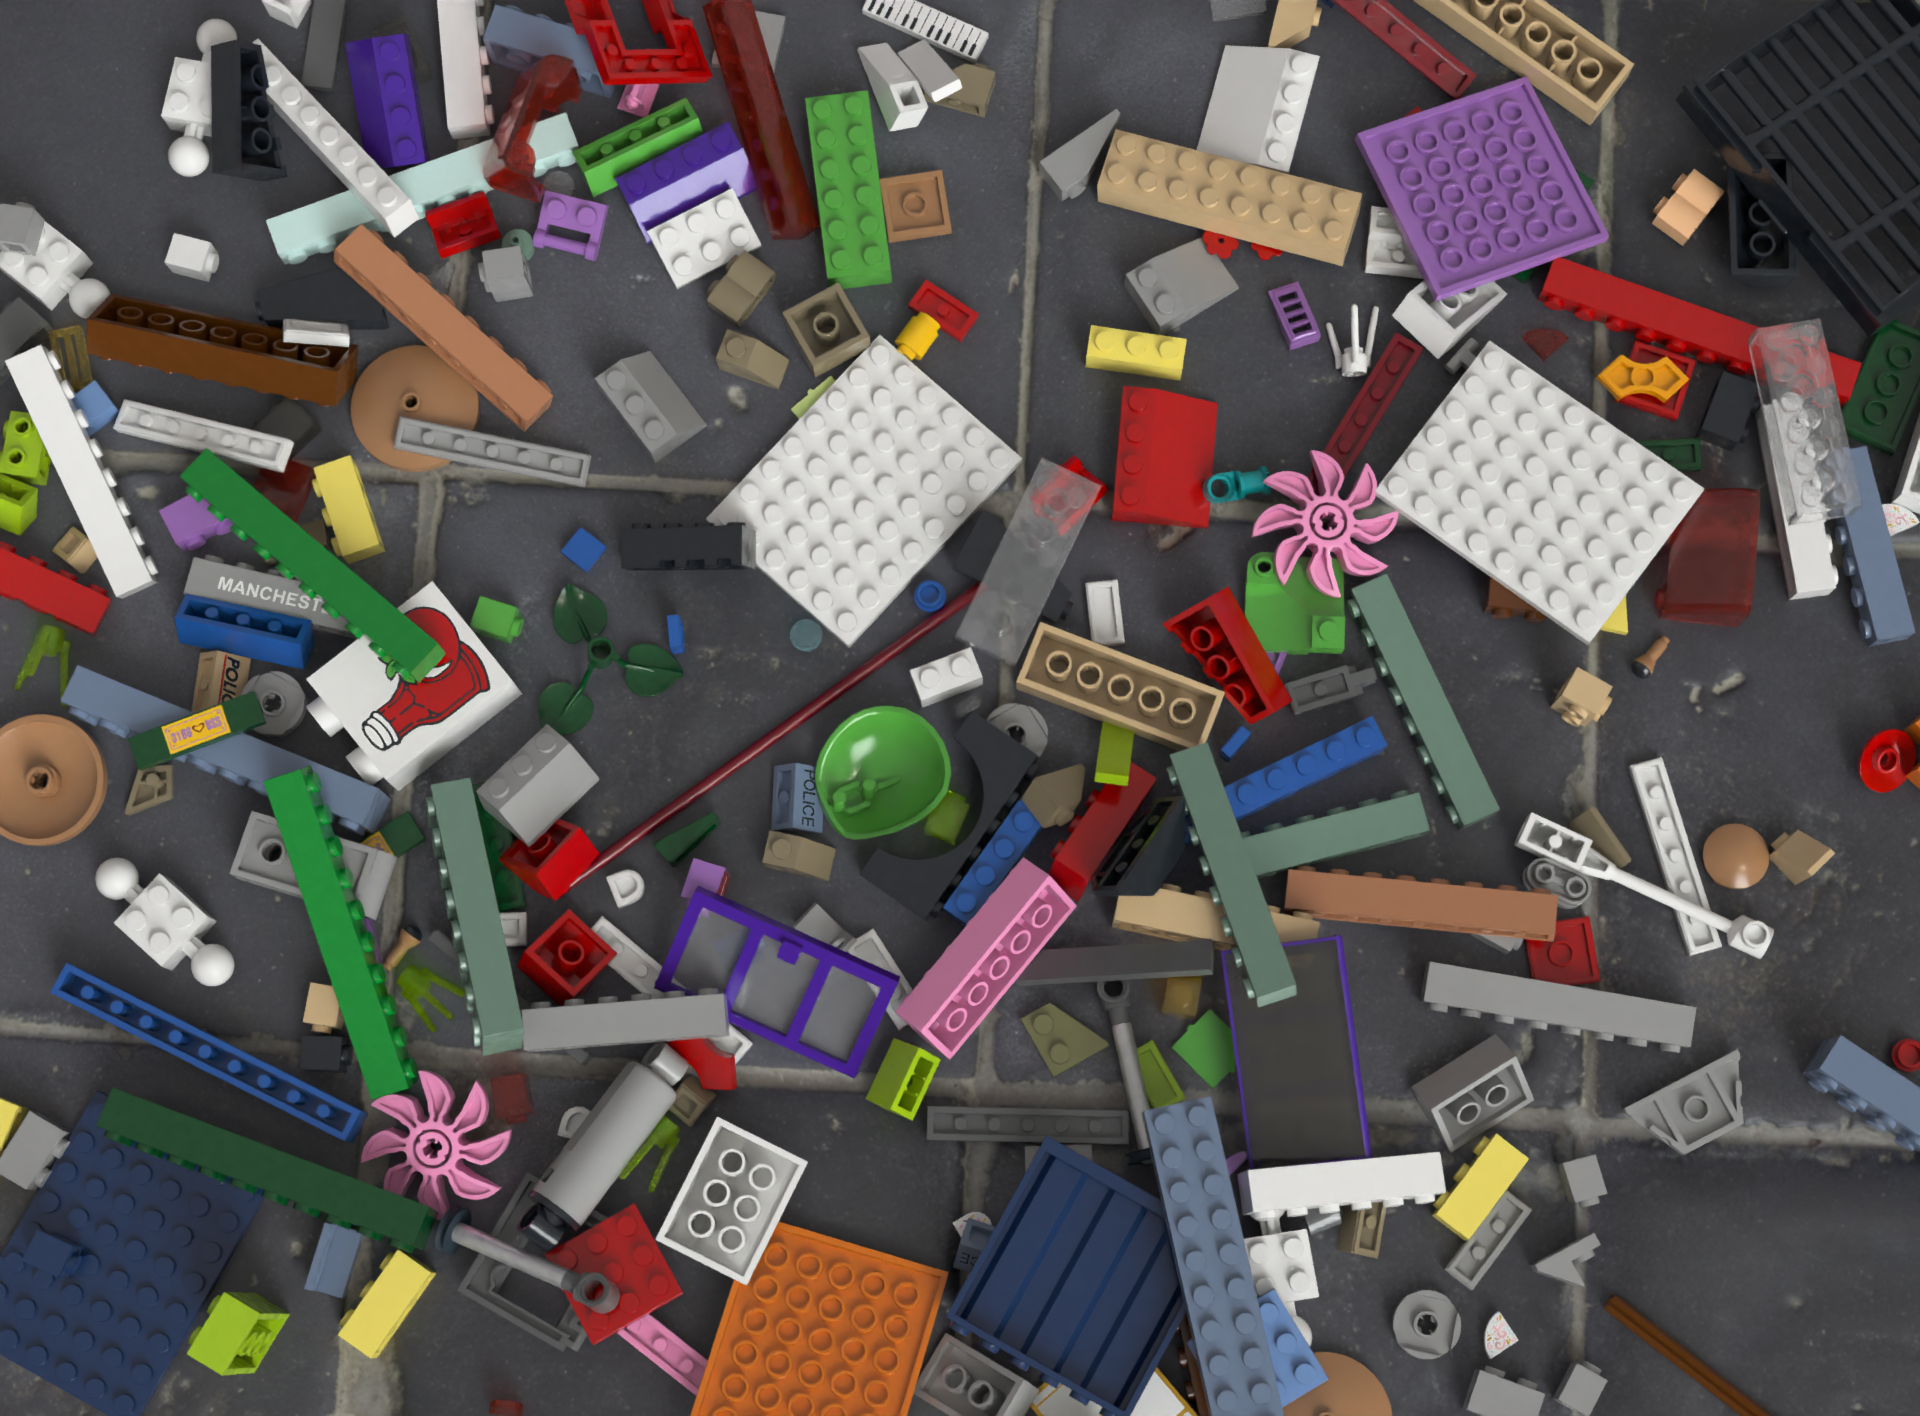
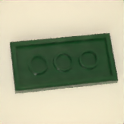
M1893 320L1873 334L1861 362L1862 364L1851 397L1842 406L1832 429L1890 456L1895 454L1920 396V331L1897 320Z

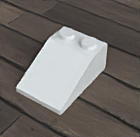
M1423 281L1407 294L1392 316L1439 359L1501 302L1507 293L1493 281L1435 302L1425 281Z

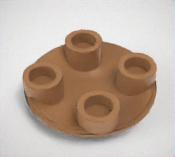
M1727 824L1717 828L1706 838L1703 848V863L1716 885L1730 889H1744L1756 884L1766 873L1769 864V851L1762 836L1751 827L1743 824Z

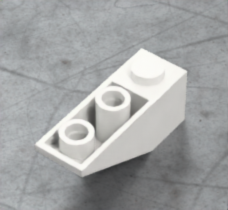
M887 43L859 47L857 49L889 132L917 127L926 113L928 105L916 77Z

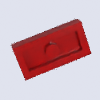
M928 280L924 281L908 304V309L917 315L919 312L926 313L938 322L940 330L960 343L979 318L977 312Z

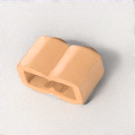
M1695 169L1688 176L1682 173L1671 188L1675 191L1672 197L1668 199L1664 196L1653 210V213L1657 216L1652 224L1682 246L1725 192Z

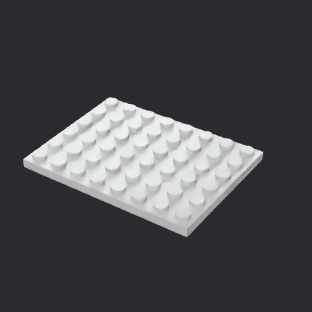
M879 335L871 343V346L863 351L706 518V522L714 523L715 526L727 525L728 522L746 523V527L755 530L756 566L843 644L850 648L1021 464L1022 458Z
M1489 340L1375 490L1376 496L1586 645H1589L1703 493L1704 488Z

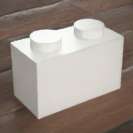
M971 647L909 670L912 684L922 708L983 685V677Z

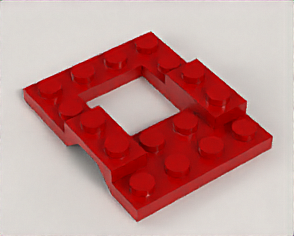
M564 0L576 35H586L603 85L706 83L712 77L692 20L678 14L672 0H642L653 33L663 34L668 49L634 50L625 49L608 0Z

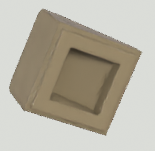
M691 1075L675 1091L677 1098L669 1110L691 1127L712 1103L716 1094L710 1089H702L701 1082Z

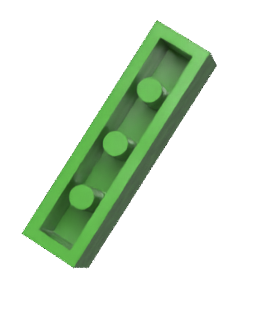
M684 98L573 151L572 154L582 179L592 196L595 197L616 187L615 178L704 133L698 116L687 98Z

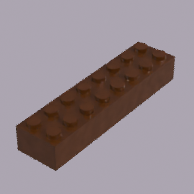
M113 293L87 318L86 354L98 356L102 360H119L128 362L135 367H152L168 374H185L196 380L208 379L218 381L229 387L241 386L251 388L258 393L284 395L290 400L303 399L316 402L317 405L324 407L337 406L356 381L358 345L349 343V347L283 342V329Z

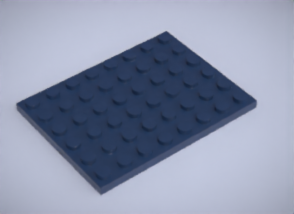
M96 1091L68 1139L70 1144L60 1159L57 1158L51 1168L52 1173L43 1187L37 1192L0 1256V1355L108 1416H142L265 1198L261 1196L263 1192L261 1189H257L256 1194H252L230 1185L231 1178L226 1177L223 1183L198 1173L200 1166L195 1165L193 1171L169 1162L166 1160L168 1154L164 1153L162 1159L135 1149L137 1143L134 1141L131 1147L103 1137L106 1130L97 1127L96 1124L108 1099V1095L101 1091ZM37 1229L47 1230L83 1247L79 1254L82 1256V1260L74 1274H70L68 1278H57L22 1262Z

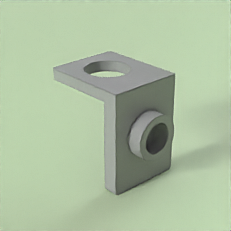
M814 903L793 925L796 930L834 947L844 942L840 950L845 952L857 941L852 935L843 930L817 903Z

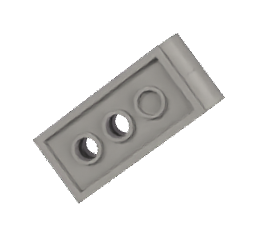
M251 811L229 874L239 880L303 899L276 818ZM340 838L343 846V854L341 856L345 868L348 867L353 875L354 886L352 888L356 899H359L363 905L364 918L376 921L397 857L376 848ZM281 848L282 854L280 858L272 862V853L276 849Z

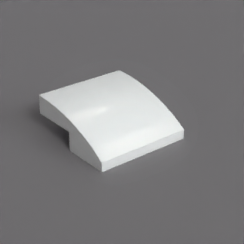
M1372 206L1365 273L1423 279L1389 208Z

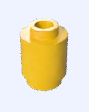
M919 312L917 316H912L895 340L898 346L896 351L902 353L910 361L913 359L921 360L937 338V331L940 325L936 320L923 312Z

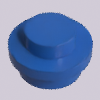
M925 580L915 588L914 602L920 610L930 613L936 612L945 604L946 592L939 582Z

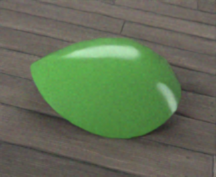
M876 706L864 709L842 722L825 743L815 769L816 793L824 815L836 832L845 838L853 840L868 839L894 833L917 823L939 805L948 791L951 778L950 758L944 741L934 727L922 716L906 708L894 706Z

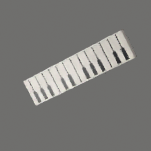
M867 0L862 9V14L920 40L925 39L929 44L974 64L989 37L988 32L916 0Z

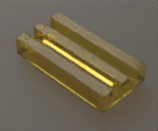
M80 325L49 331L51 350L55 351L62 365V368L58 369L62 380H66L58 337L63 336L71 376L70 384L75 392L80 391L81 388L86 387L92 382L83 328ZM71 334L75 335L82 380H79Z

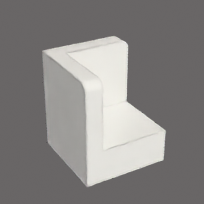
M261 0L271 17L296 29L312 4L311 0Z

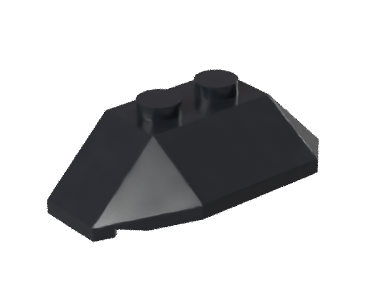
M1182 796L1157 797L1150 804L1151 808L1139 814L1121 832L1091 876L1092 891L1096 896H1154L1159 891L1161 884L1171 869L1175 867L1177 860L1185 850V800Z

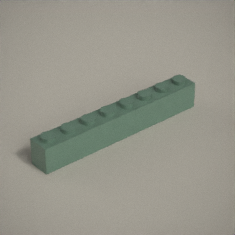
M1384 574L1352 588L1348 595L1349 600L1346 601L1348 610L1354 619L1358 617L1363 627L1360 630L1361 637L1368 648L1372 646L1377 657L1374 659L1376 669L1381 677L1386 676L1391 686L1388 688L1389 696L1395 706L1400 705L1405 715L1402 718L1404 728L1409 736L1413 734L1419 745L1416 747V752L1423 765L1428 764L1433 774L1430 777V781L1437 795L1442 794L1447 806L1444 807L1449 822L1452 825L1456 824L1460 831L1494 816L1500 808L1388 575Z
M1208 742L1170 754L1171 766L1166 768L1171 786L1178 785L1181 796L1185 800V816H1189L1192 826L1187 827L1193 846L1199 845L1203 856L1198 857L1203 875H1210L1214 886L1209 887L1211 898L1215 907L1221 905L1225 915L1220 918V922L1225 936L1232 935L1236 947L1231 948L1236 967L1243 966L1247 978L1242 979V983L1248 999L1254 997L1257 1007H1261L1297 995L1296 982Z

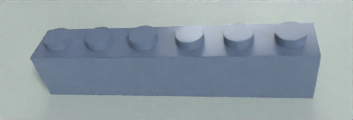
M1867 446L1828 453L1820 461L1821 465H1819L1818 471L1821 482L1823 484L1826 483L1829 495L1826 499L1828 511L1830 514H1834L1837 525L1834 530L1835 538L1838 545H1842L1845 556L1843 558V569L1846 576H1850L1852 582L1851 600L1854 607L1859 609L1861 620H1859L1860 634L1863 639L1867 640L1868 647L1906 640L1916 632Z

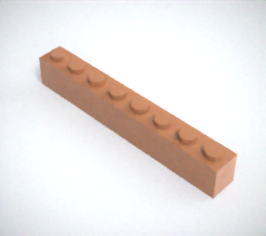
M361 224L334 249V262L523 432L550 407L553 395L548 385L540 379L535 380L528 374L526 366L515 357L512 359L503 351V346L497 339L492 336L487 337L480 331L478 323L471 316L461 314L449 296L444 293L440 295L432 288L430 280L423 273L413 271L402 254L398 251L392 252L384 245V240L376 231L368 230Z
M1297 866L1296 870L1288 869L1284 909L1285 915L1293 916V912H1303L1311 914L1313 918L1553 942L1556 929L1558 895H1553L1550 890L1543 888H1533L1531 892L1517 891V887L1510 885H1498L1497 889L1483 888V884L1478 882H1464L1463 886L1449 885L1450 881L1437 878L1430 879L1428 883L1418 882L1415 877L1407 875L1396 876V879L1383 878L1382 874L1375 872H1364L1363 876L1349 875V871L1342 869H1331L1329 873L1316 872L1314 867Z

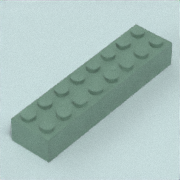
M464 778L431 784V796L425 797L427 808L425 812L428 827L432 828L435 859L440 858L438 859L440 886L442 890L448 889L444 890L446 899L444 903L448 921L454 920L451 921V938L454 952L461 951V953H458L459 963L457 965L461 983L467 982L464 985V1000L467 1014H474L471 1017V1035L474 1047H481L482 1056L520 1049L523 1047L524 1027L471 779Z

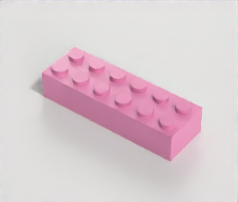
M1023 857L1016 867L1009 872V875L996 891L989 896L977 914L968 921L966 927L952 944L946 948L933 967L925 973L923 979L903 1000L895 1013L922 1039L950 1060L1077 905L1049 874Z

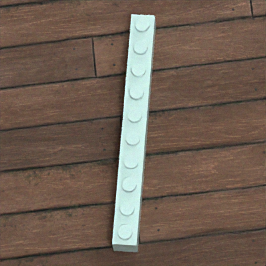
M565 112L395 173L389 177L410 198L419 217L418 220L426 217L425 212L482 191L487 194V191L496 188L512 187L518 180L526 177L536 178L542 176L548 169L557 166H570L575 163L572 152L579 149V146ZM350 190L266 220L277 253L285 265L288 263L299 264L304 262L308 256L319 252L329 253L334 251L361 224L368 230L372 229L376 232L387 231Z

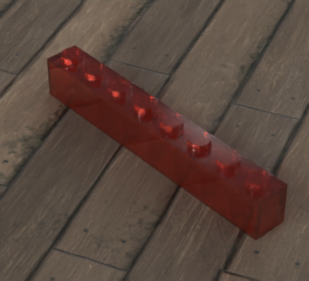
M711 0L702 8L772 240H801L818 229L820 224L752 0Z

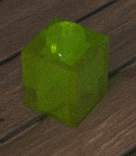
M948 791L939 805L930 813L924 827V833L955 846L970 811V805L965 803L966 798Z

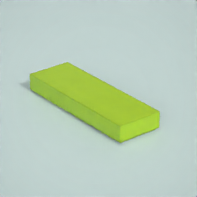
M1102 721L1095 782L1128 786L1134 731Z

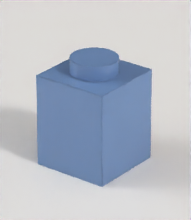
M96 380L75 394L76 397L72 398L76 409H82L87 417L90 426L86 428L89 436L111 422L119 414L118 408Z

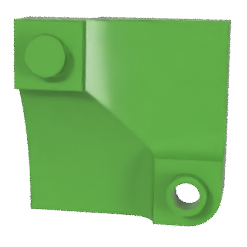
M1260 552L1253 555L1246 569L1244 615L1265 652H1286L1292 655H1308V653L1342 654L1345 647L1344 571H1342L1337 559L1332 558V568L1341 597L1333 598L1322 594L1310 583L1306 574V568L1311 557L1298 558L1286 584L1283 586L1274 571V553ZM1265 563L1269 566L1270 570L1266 573L1260 572L1258 565Z

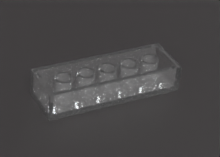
M1821 319L1757 328L1747 342L1788 526L1853 515L1863 504Z
M1043 457L1041 458L954 639L1012 667L1016 665L1101 488L1100 485Z

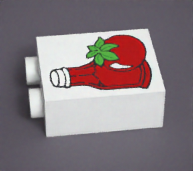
M433 581L397 608L434 639L446 653L420 683L411 676L404 679L391 667L394 661L387 655L383 660L368 647L371 642L364 636L357 639L306 679L319 695L306 708L330 737L342 728L348 731L359 746L349 753L346 758L361 778L372 786L384 777L395 789L400 791L522 695L512 679Z

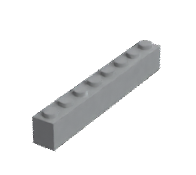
M1431 961L1426 962L1420 1002L1428 1003L1427 1010L1447 1013L1448 1007L1461 1009V1016L1479 1019L1481 1018V1013L1494 1015V1021L1514 1024V1018L1527 1021V1027L1547 1030V1025L1550 1024L1561 1026L1560 1033L1580 1036L1581 1030L1594 1032V1039L1613 1041L1614 1036L1627 1038L1626 1044L1647 1047V1041L1660 1044V1050L1680 1053L1681 1047H1691L1697 1007Z

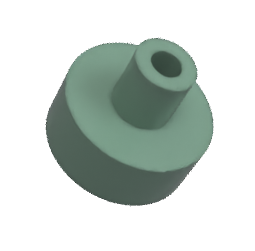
M514 229L506 233L502 239V248L520 245L526 260H530L535 252L531 235L522 229Z

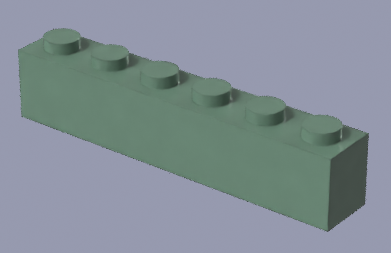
M1409 790L1399 791L1390 795L1391 800L1378 803L1377 798L1359 802V808L1346 811L1345 806L1337 807L1326 811V817L1315 819L1314 815L1303 816L1294 820L1295 825L1283 827L1282 823L1272 824L1263 828L1264 833L1252 836L1250 831L1241 832L1257 879L1287 872L1288 869L1294 870L1297 866H1310L1425 836L1430 831L1419 792L1410 794Z

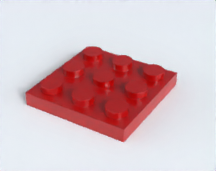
M635 1203L545 1254L547 1260L579 1274L585 1271L600 1273L617 1285L620 1291L619 1303L615 1309L604 1314L596 1313L584 1304L574 1300L573 1293L564 1290L593 1345L598 1344L684 1294ZM604 1286L598 1287L595 1290L593 1300H597L603 1295Z

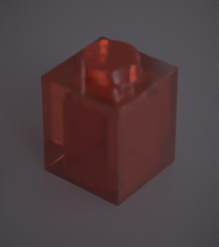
M519 1073L490 1079L498 1120H506L507 1125H516L527 1122L526 1116L535 1115L527 1074Z

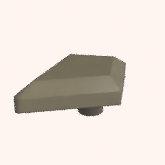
M173 765L153 766L142 771L138 769L125 809L126 815H133L174 798Z

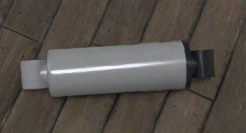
M663 1041L655 1043L646 1052L641 1064L635 1061L628 1062L527 1196L535 1205L530 1207L522 1216L517 1225V1230L542 1251H548L558 1243L564 1234L565 1227L574 1232L578 1231L674 1103L677 1095L671 1086L675 1085L683 1077L688 1068V1062Z

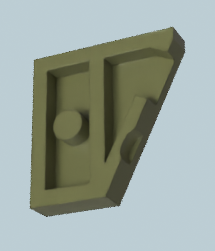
M1050 1002L1021 1018L1022 1024L1053 1078L1109 1047L1105 1039Z

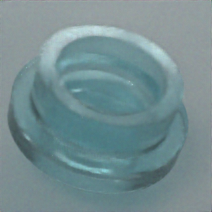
M800 620L791 628V643L799 651L811 652L817 649L822 642V630L813 620Z

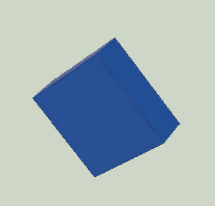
M580 527L560 552L587 573L607 548Z
M668 615L670 649L673 654L684 653L683 621L679 615Z
M1240 726L1221 747L1219 756L1228 763L1249 740L1251 732L1244 726Z

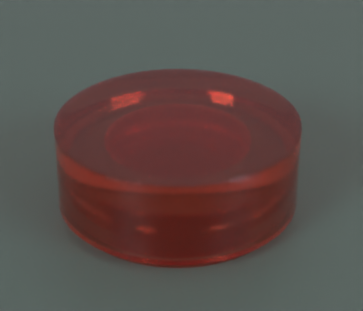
M492 1400L490 1401L488 1414L495 1416H523L524 1405L514 1401Z

